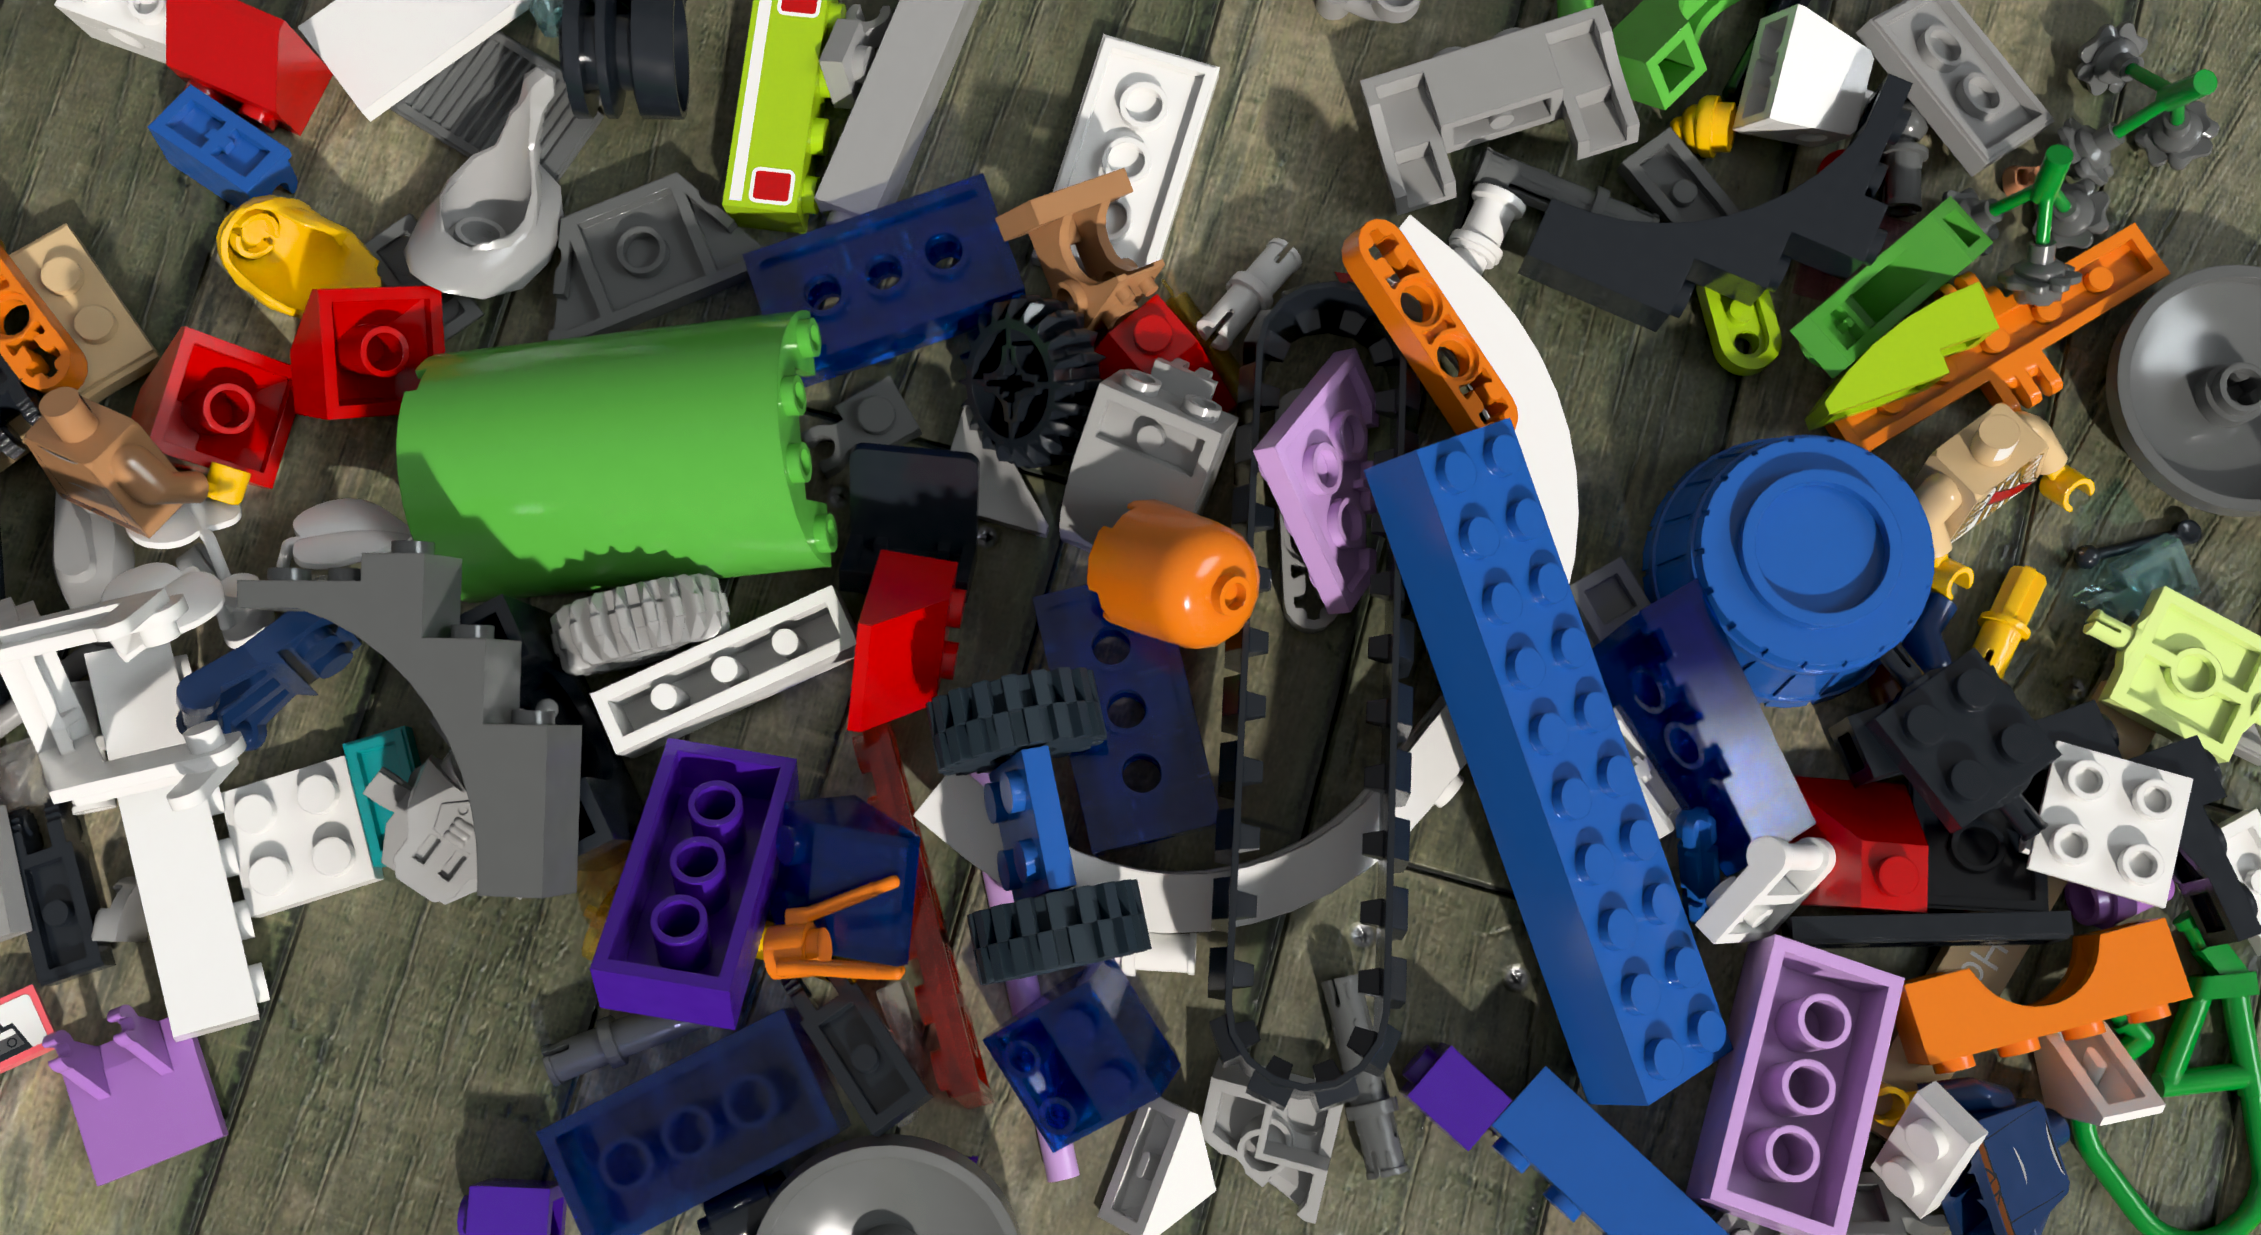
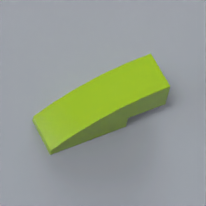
M1980 282L1932 302L1904 319L1870 346L1825 390L1804 420L1809 431L1926 391L1949 374L1950 371L1944 360L1945 357L1976 347L1999 329Z

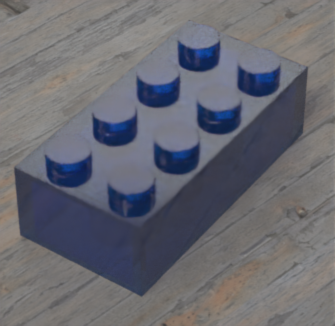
M796 1006L783 1008L536 1132L581 1235H640L852 1126L813 1042L800 1024L803 1020Z

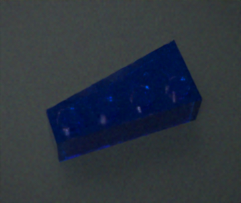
M1698 578L1643 608L1592 648L1613 708L1617 709L1682 810H1692L1696 806L1704 807L1709 810V815L1716 820L1717 840L1713 845L1718 846L1719 867L1726 877L1748 866L1746 859L1747 848L1757 837L1776 836L1789 842L1816 824Z

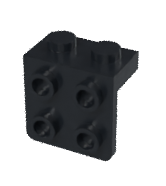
M865 442L856 444L849 458L851 535L839 568V591L862 593L867 596L880 551L883 549L958 562L955 588L967 590L965 601L967 603L976 568L978 551L980 461L977 456L969 452Z

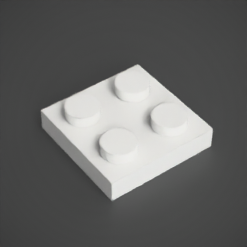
M345 755L221 793L225 810L224 815L229 836L234 846L240 872L239 877L250 917L261 918L384 880L382 868L373 866Z

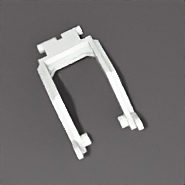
M164 587L40 616L33 600L15 606L11 597L0 600V673L38 753L48 793L54 804L74 800L78 807L177 784L167 794L166 798L172 811H183L204 802L239 764L237 757L247 747L242 733L237 731L223 734L219 722L216 720L206 721L187 729L183 733L186 741L184 744L104 762L97 741L56 652L97 641L108 642L139 632L142 642L147 648L168 643L181 635L175 620L189 610L183 594L168 596Z

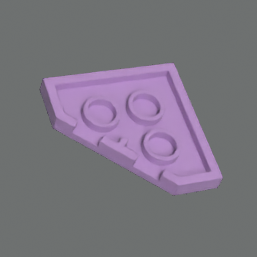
M1356 348L1334 352L1253 449V453L1258 461L1260 474L1267 481L1283 515L1285 527L1298 547L1308 569L1310 581L1318 590L1328 614L1351 612L1370 585V575L1376 574V550L1366 548V515L1377 512V507L1364 469L1373 466L1374 461H1367L1368 428L1379 427V414L1375 413L1376 394Z

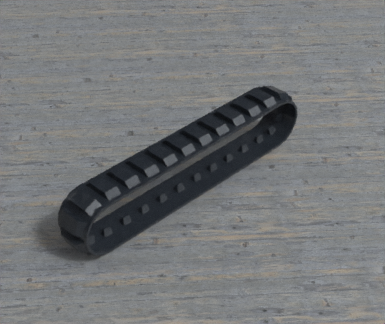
M1319 280L1283 291L1282 298L1272 310L1259 311L1244 340L1243 366L1239 367L1237 417H1239L1237 426L1239 427H1236L1234 485L1239 487L1233 488L1231 528L1240 533L1252 549H1254V533L1274 529L1275 508L1256 503L1257 473L1260 471L1253 449L1259 443L1260 413L1279 409L1280 388L1262 382L1266 367L1271 361L1283 363L1292 342L1304 336L1329 333L1351 338L1367 348L1374 366H1383L1387 372L1390 390L1377 392L1375 395V413L1390 418V447L1386 450L1374 452L1373 466L1419 449V435L1414 432L1420 412V380L1356 284L1352 282L1329 281L1321 283ZM1379 512L1372 513L1371 534L1387 538ZM1388 538L1386 572L1370 575V596L1385 600L1384 635L1368 638V659L1384 663L1383 699L1366 703V723L1382 728L1381 764L1364 768V789L1380 793L1379 831L1362 835V855L1378 860L1377 899L1360 902V923L1376 928V956L1374 969L1358 971V993L1374 997V1025L1372 1031L1355 1026L1346 1045L1363 1058L1358 1066L1342 1075L1333 1059L1312 1066L1315 1083L1303 1084L1289 1080L1293 1064L1275 1055L1266 1068L1257 1063L1247 1051V1048L1261 1041L1254 1020L1235 1023L1232 1006L1233 989L1253 987L1254 965L1234 959L1236 921L1256 918L1257 895L1237 890L1239 853L1259 850L1260 828L1241 823L1242 787L1259 784L1263 781V761L1244 756L1245 721L1265 718L1266 696L1247 691L1248 657L1268 654L1269 632L1250 627L1249 618L1238 633L1225 640L1224 668L1240 674L1224 677L1221 732L1235 735L1237 740L1220 743L1218 796L1234 800V808L1217 810L1215 862L1231 866V876L1213 878L1211 929L1227 932L1228 941L1226 947L1210 948L1208 998L1224 1000L1225 1003L1224 1015L1209 1021V1029L1223 1068L1239 1064L1243 1072L1251 1078L1245 1093L1281 1111H1284L1290 1098L1297 1100L1310 1099L1316 1113L1356 1100L1360 1095L1356 1079L1363 1071L1380 1077L1385 1072L1402 1034L1389 1025L1388 1020L1390 1009H1401L1406 1002L1407 959L1392 956V941L1402 940L1408 931L1409 889L1394 886V874L1404 873L1409 863L1410 820L1396 817L1395 808L1405 806L1411 794L1412 753L1397 749V743L1407 741L1412 729L1413 687L1399 683V679L1409 677L1414 662L1415 622L1401 618L1402 616L1410 615L1412 605ZM1258 566L1260 573L1259 593L1271 591L1272 570Z

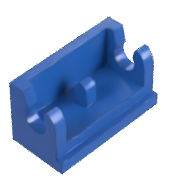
M191 84L147 126L169 164L236 208L253 197L272 195L278 185L292 194L297 189L298 180L288 161L292 154L287 147Z

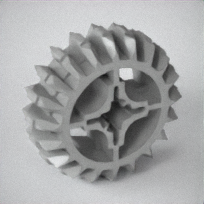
M700 573L689 576L682 574L669 578L664 576L656 580L640 581L636 584L594 593L593 596L577 599L572 604L563 605L550 618L553 631L550 637L554 653L559 657L562 670L575 676H588L596 673L604 674L664 661L731 631L728 617L731 614L726 593H722L718 578Z

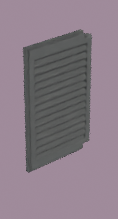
M500 30L389 108L469 159L473 154L497 143L510 111L518 103L524 74L537 66L556 72V89L554 97L547 105L542 125L543 131L539 140L542 153L539 163L557 183L604 118V115L598 111L594 119H577L570 106L561 68Z

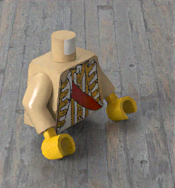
M2002 402L1996 404L1938 447L1928 457L1911 484L1910 488L1914 491L1923 507L1932 533L1935 557L1931 592L1939 593L1952 601L1951 587L1953 583L1965 589H1969L1974 581L1973 570L1948 557V553L1952 550V543L2036 481L2039 475H2043L2039 484L2040 493L2069 512L2073 508L2069 504L2068 499L2075 488L2088 496L2094 493V482L2066 464L2068 457L2051 427L2041 417L2025 411L2014 412L2007 404Z

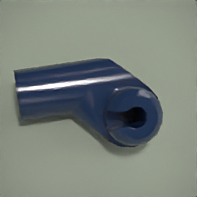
M1930 592L1922 614L1902 641V646L1924 673L1946 667L1952 663L1950 653L1941 633L1957 611V606L1947 597L1935 592Z

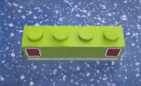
M753 0L722 202L726 213L735 220L739 227L807 234L809 214H818L819 212L814 197L821 183V178L815 177L818 156H826L829 149L830 122L829 119L823 117L826 98H831L819 59L837 18L845 19L846 5L838 3V0Z

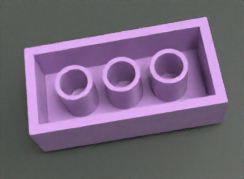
M1777 934L1748 944L1727 1027L1734 1050L1719 1059L1686 1190V1195L1693 1202L1787 1235H1846L1905 978Z

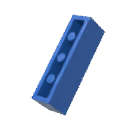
M1547 1066L1534 1077L1489 1127L1499 1137L1492 1145L1494 1150L1520 1174H1523L1529 1166L1550 1184L1543 1193L1544 1197L1572 1223L1580 1215H1583L1602 1235H1729Z

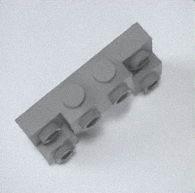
M1603 4L1525 29L1519 27L1509 28L1499 32L1490 40L1465 48L1458 46L1445 48L1437 52L1430 59L1360 80L1362 99L1379 150L1381 166L1397 216L1457 198L1456 180L1447 156L1448 153L1563 118L1577 160L1638 142L1640 122L1624 79L1613 32Z

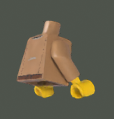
M59 387L51 390L41 399L39 411L42 415L38 417L34 425L26 432L24 438L32 454L63 499L149 539L183 504L202 503L208 497L231 505H239L244 498L251 473L216 462H211L207 477L200 471L178 472L137 422L130 417L82 397L72 387Z

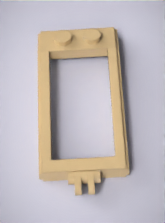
M67 223L9 255L84 353L88 362V374L84 384L77 390L82 397L99 403L109 395L154 369L161 358L160 354L106 279L84 244ZM22 413L10 421L9 424L20 435L27 449L16 459H11L0 451V473L31 451L24 438L26 432L32 426L24 419Z

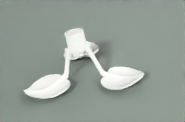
M207 497L202 503L183 504L150 539L125 527L127 534L134 542L147 548H177L189 544L200 537L206 546L217 577L211 573L200 572L194 566L180 571L175 566L167 563H148L127 570L114 578L105 588L101 602L165 587L168 596L183 594L188 604L189 610L175 620L181 634L200 626L216 615L224 641L233 649L246 643L276 620L274 611L236 608L237 580H259V578L249 573L231 575L217 538L212 532L237 523L242 517L241 503L239 505H231ZM353 498L331 500L303 511L294 519L293 528L296 537L288 538L282 542L276 567L289 568L293 556L296 564L303 568L314 570L340 568L361 562L362 553L391 552V541L413 540L408 525L375 503ZM139 632L110 641L116 652L125 662H129L143 650L147 649L142 642Z

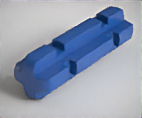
M1699 806L1692 810H1681L1675 819L1676 837L1681 838L1677 845L1681 887L1686 888L1682 893V904L1685 914L1689 916V921L1693 925L1707 912L1709 907L1705 903L1706 899L1721 883L1718 846L1713 845L1717 840L1716 820L1709 815L1707 808Z

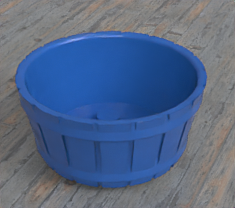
M1807 434L1758 439L1734 445L1708 457V460L1701 461L1687 471L1672 486L1674 490L1668 491L1657 507L1650 524L1652 529L1647 532L1642 571H1645V577H1643L1645 595L1655 610L1651 613V617L1655 616L1656 622L1654 624L1665 644L1675 657L1679 656L1683 660L1680 663L1695 677L1712 688L1716 686L1720 689L1719 692L1755 705L1765 703L1766 707L1778 708L1806 706L1809 702L1814 705L1832 700L1850 691L1852 687H1857L1873 675L1881 664L1880 660L1878 661L1877 659L1894 648L1900 641L1902 643L1922 614L1930 595L1934 576L1935 552L1931 529L1916 494L1901 475L1884 460L1860 446L1829 436Z

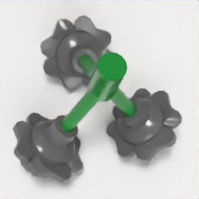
M2124 21L2116 28L2111 24L2102 25L2097 34L2078 50V58L2081 60V63L2077 66L2074 76L2078 80L2086 82L2088 92L2094 96L2101 95L2106 89L2112 93H2118L2123 89L2127 81L2129 82L2134 79L2157 91L2154 102L2121 123L2110 122L2099 130L2092 128L2090 125H2082L2074 118L2067 119L2064 122V126L2058 129V136L2061 140L2058 144L2069 147L2074 154L2066 176H2070L2074 182L2091 179L2098 186L2108 183V178L2114 174L2113 166L2110 162L2111 150L2125 142V135L2141 125L2144 129L2136 133L2135 144L2146 151L2148 163L2151 166L2159 167L2168 162L2172 169L2179 171L2183 170L2192 160L2210 155L2213 150V144L2210 139L2218 135L2220 127L2217 122L2207 116L2205 104L2196 100L2210 95L2216 90L2218 84L2216 75L2210 70L2203 69L2171 83L2143 68L2145 61L2139 55L2146 50L2148 40L2137 35L2134 24Z
M2056 144L2047 149L2032 185L1999 201L1993 198L1979 200L1976 191L1970 187L1962 192L1949 190L1942 196L1943 202L1952 196L1992 241L1999 236V230L1995 223L2003 219L2005 212L2030 200L2034 202L2033 206L2037 219L2032 232L2036 237L2029 241L2027 258L2018 263L2011 264L2009 269L1997 274V280L2004 284L2005 289L2012 290L2015 301L2021 305L2049 306L2054 301H2061L2063 292L2068 291L2071 285L2082 281V274L2076 272L2075 267L2072 265L2064 264L2056 259L2055 253L2067 247L2082 250L2088 249L2093 243L2094 238L2092 234H2102L2110 226L2105 214L2110 203V196L2106 192H2095V184L2090 179H2083L2073 184L2063 182L2074 158L2072 150L2065 145ZM1992 244L1981 254V256H1986L1992 252Z

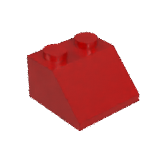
M166 0V65L187 83L183 91L191 84L220 104L225 103L239 109L238 116L263 131L274 133L278 126L301 136L333 74L289 24L283 19L238 0Z
M881 549L858 621L847 725L848 731L863 732L926 708V703L931 702L932 698L938 695L941 679H954L960 643L948 641L950 627L961 628L967 590L955 588L958 562Z

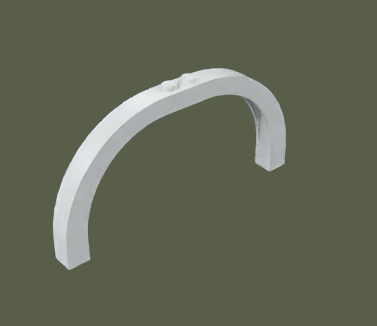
M1409 215L1399 227V230L1404 234L1513 397L1517 406L1518 422L1515 433L1568 583L1570 584L1576 554L1579 517L1577 471L1569 428L1556 388L1535 345L1516 315L1493 287L1460 255L1412 215ZM1380 251L1374 257L1375 260L1382 257ZM1395 273L1386 280L1391 286L1400 279ZM1402 293L1400 300L1404 313L1411 320L1422 322L1423 311L1419 301L1408 293ZM1439 347L1459 372V365L1455 355L1445 347ZM1470 383L1467 384V386L1469 387V389H1470V390H1473V388H1472V386L1470 385ZM1483 409L1482 413L1487 421V419H1489L1490 416L1485 409ZM1443 693L1411 731L1407 741L1403 742L1398 748L1412 753L1411 794L1405 806L1395 808L1396 817L1410 820V831L1434 804L1439 808L1447 804L1464 782V778L1459 772L1465 766L1467 760ZM956 774L946 775L913 816L966 860L1001 884L997 867L998 851L1004 849L999 824H992L986 812L984 786L969 774L956 776ZM1364 789L1352 803L1333 819L1300 841L1272 854L1239 864L1237 890L1257 895L1256 918L1237 920L1236 927L1254 924L1292 912L1334 892L1372 867L1378 860L1362 855V835L1379 831L1380 793ZM1069 847L1077 885L1067 890L1111 881L1137 879L1148 932L1187 933L1215 931L1211 929L1213 878L1231 876V866L1194 871L1141 869L1105 861Z

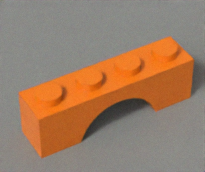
M2166 918L2144 919L2073 936L2071 960L2062 981L2048 995L2027 1005L2015 1004L1997 996L1982 984L1970 968L1946 969L1904 980L1895 1025L1908 1064L1932 1065L1935 1074H1946L1976 1066L1973 1054L1997 1048L2000 1058L2039 1050L2041 1046L2038 1037L2062 1032L2064 1041H2071L2105 1033L2106 1029L2103 1020L2126 1015L2129 1024H2137L2165 1018L2171 1015L2169 1003L2192 998L2193 995Z

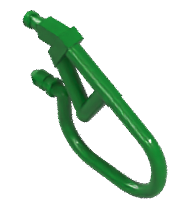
M2187 910L2178 915L2172 923L2179 932L2184 933L2192 947L2188 951L2206 973L2188 976L2187 981L2193 997L2181 1000L2178 1005L2156 1068L2152 1073L2151 1084L2161 1098L2236 1090L2237 1096L2240 1099L2251 1165L2250 1185L2244 1200L2231 1215L2211 1228L2188 1231L2170 1226L2160 1220L2150 1210L2108 1155L2099 1139L2096 1125L2070 1119L2071 1130L2076 1147L2086 1165L2128 1220L2143 1235H2248L2261 1223V1058L2250 999L2251 995H2260L2256 971L2248 970L2229 944L2207 947L2190 910ZM2214 999H2221L2232 1063L2187 1068L2210 1004ZM2126 1015L2111 1018L2113 1022L2112 1028L2116 1033H2123L2125 1035L2119 1041L2133 1060H2136L2153 1046L2155 1037L2145 1022L2129 1024Z

